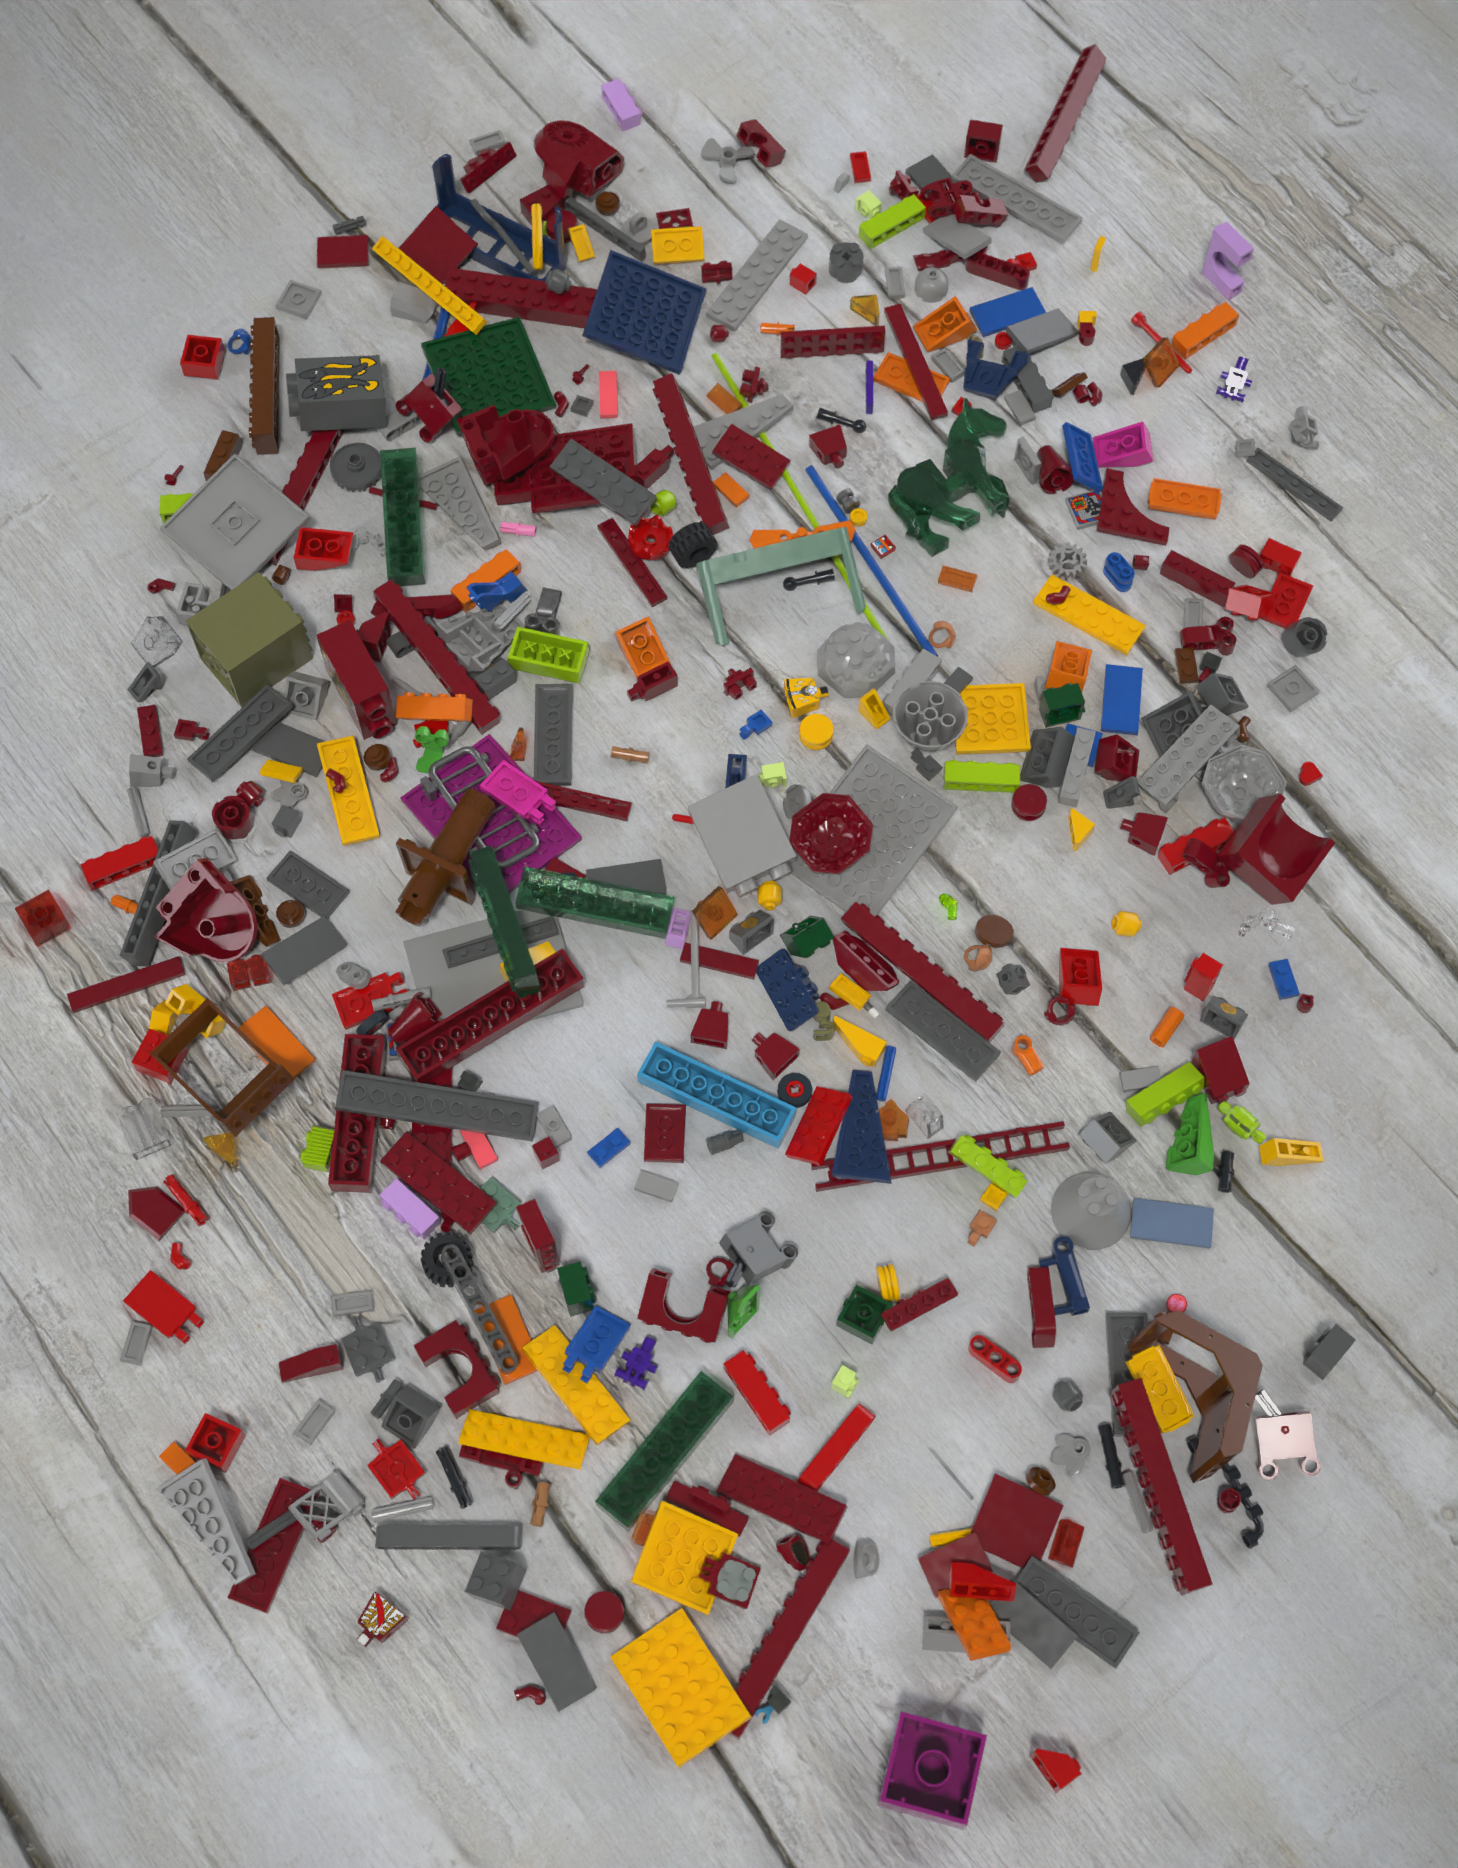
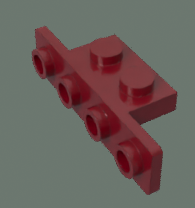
M506 142L497 150L485 148L480 151L477 157L467 162L468 164L463 167L467 174L460 179L467 193H471L517 156L511 142Z
M946 1278L926 1290L923 1288L917 1290L909 1299L906 1297L896 1302V1306L883 1312L881 1317L892 1332L957 1297L958 1292L950 1279Z
M677 1481L673 1482L666 1495L667 1501L698 1517L737 1533L738 1537L741 1536L749 1518L731 1509L728 1499L721 1495L715 1497L709 1494L710 1491L701 1485L689 1488Z

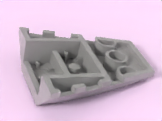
M502 603L496 605L490 612L483 608L476 613H465L463 617L456 618L455 616L449 618L446 622L438 621L434 624L439 637L442 638L446 645L445 648L448 652L452 651L457 661L468 672L484 671L513 641L517 627L525 628V625L515 616L501 631L495 629L494 622L507 610Z

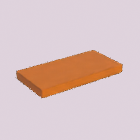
M887 352L873 376V382L923 402L905 359ZM930 370L942 397L950 383V378Z
M264 1006L238 1027L257 1047L275 1063L281 1064L294 1078L315 1062L314 1057L267 1006ZM258 1055V1057H259L266 1065H268V1063H266V1062Z
M512 1294L489 1303L518 1360V1365L511 1374H503L498 1368L504 1385L537 1372L538 1370L522 1351V1347L531 1340ZM482 1306L474 1311L477 1314H482L485 1312V1309ZM485 1323L483 1325L486 1332L494 1331L492 1323ZM501 1341L493 1342L495 1350L500 1351L504 1349ZM505 1359L502 1362L506 1369H511L514 1365L510 1359Z

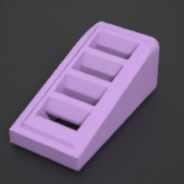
M673 908L665 940L666 946L683 949L690 922V911ZM675 916H676V917H681V918H686V920H682V919L675 918Z

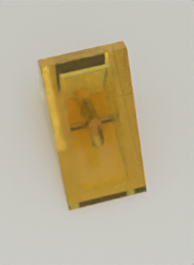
M877 294L852 296L850 298V310L874 326H878L880 313Z
M228 1133L203 1138L207 1148L233 1167L237 1168L239 1166L237 1140L233 1134Z

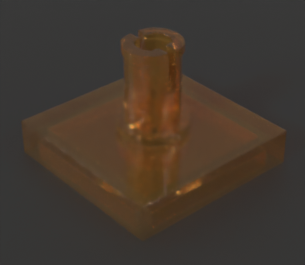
M1163 337L1142 359L1154 387L1158 388L1180 366L1169 338Z
M719 886L704 900L698 902L697 906L692 910L705 935L711 940L738 916L724 889Z

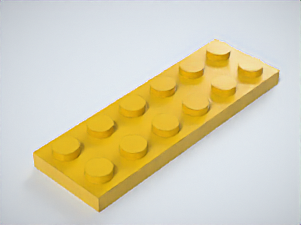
M1051 574L1033 600L1034 605L1125 655H1128L1146 627L1145 624ZM1064 585L1070 587L1071 591L1063 604L1053 605L1046 602L1047 594L1060 592Z
M354 736L317 743L324 775L331 768L343 775L346 782V789L343 790V793L338 794L333 790L335 786L334 781L325 776L342 845L346 846L380 838Z
M554 1325L523 1346L522 1351L598 1446L627 1425L630 1419L594 1373L588 1383L580 1380L582 1377L581 1373L586 1367L584 1364L577 1361L570 1374L562 1370L565 1366L564 1362L568 1357L565 1355V1350L570 1343Z
M472 1409L468 1412L459 1436V1444L579 1470H581L590 1442L589 1435L585 1433Z

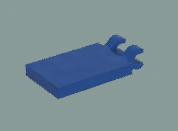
M595 1306L566 1348L565 1355L568 1357L564 1362L565 1366L562 1370L570 1374L575 1363L578 1361L586 1366L581 1373L582 1377L580 1380L588 1383L594 1371L602 1372L630 1330L631 1324Z

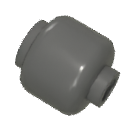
M554 269L549 271L545 284H547V289L563 294L565 290H569L572 281H569L568 273Z
M1062 1380L1054 1386L1055 1390L1052 1397L1063 1411L1073 1412L1082 1405L1083 1393L1073 1381Z

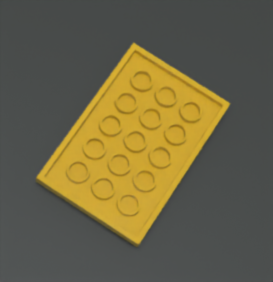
M682 1608L610 1656L678 1768L752 1718Z

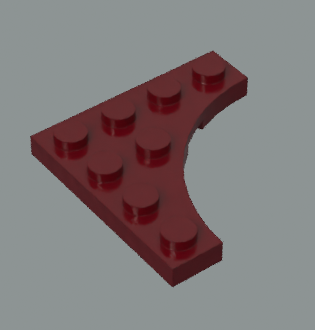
M1106 468L1096 531L1166 546L1170 527L1158 524L1144 516L1133 505L1127 495L1124 485V472Z

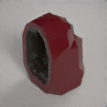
M798 1534L789 1535L776 1543L778 1552L787 1564H790L795 1570H805L810 1557L803 1540Z

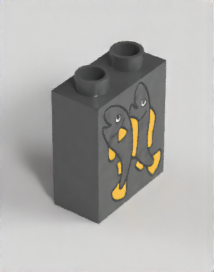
M380 355L295 358V373H286L289 417H299L301 431L386 427L385 393Z

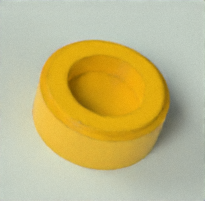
M856 508L851 511L850 520L852 525L861 527L866 524L868 515L865 510Z

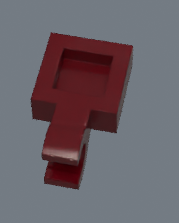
M179 719L174 737L193 741L194 737L208 740L210 733L207 732V728L198 727L196 721Z

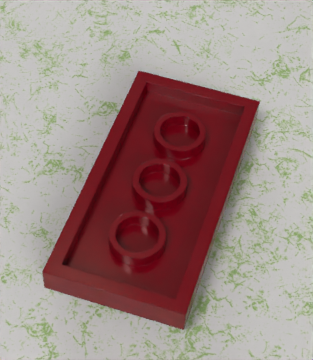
M732 423L712 450L713 455L770 490L773 489L791 463L790 459Z

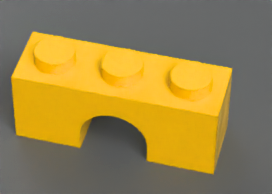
M184 984L171 989L165 1005L177 1015L191 1014L206 999L189 985ZM218 1015L200 1033L204 1037L210 1038L221 1033L226 1022Z

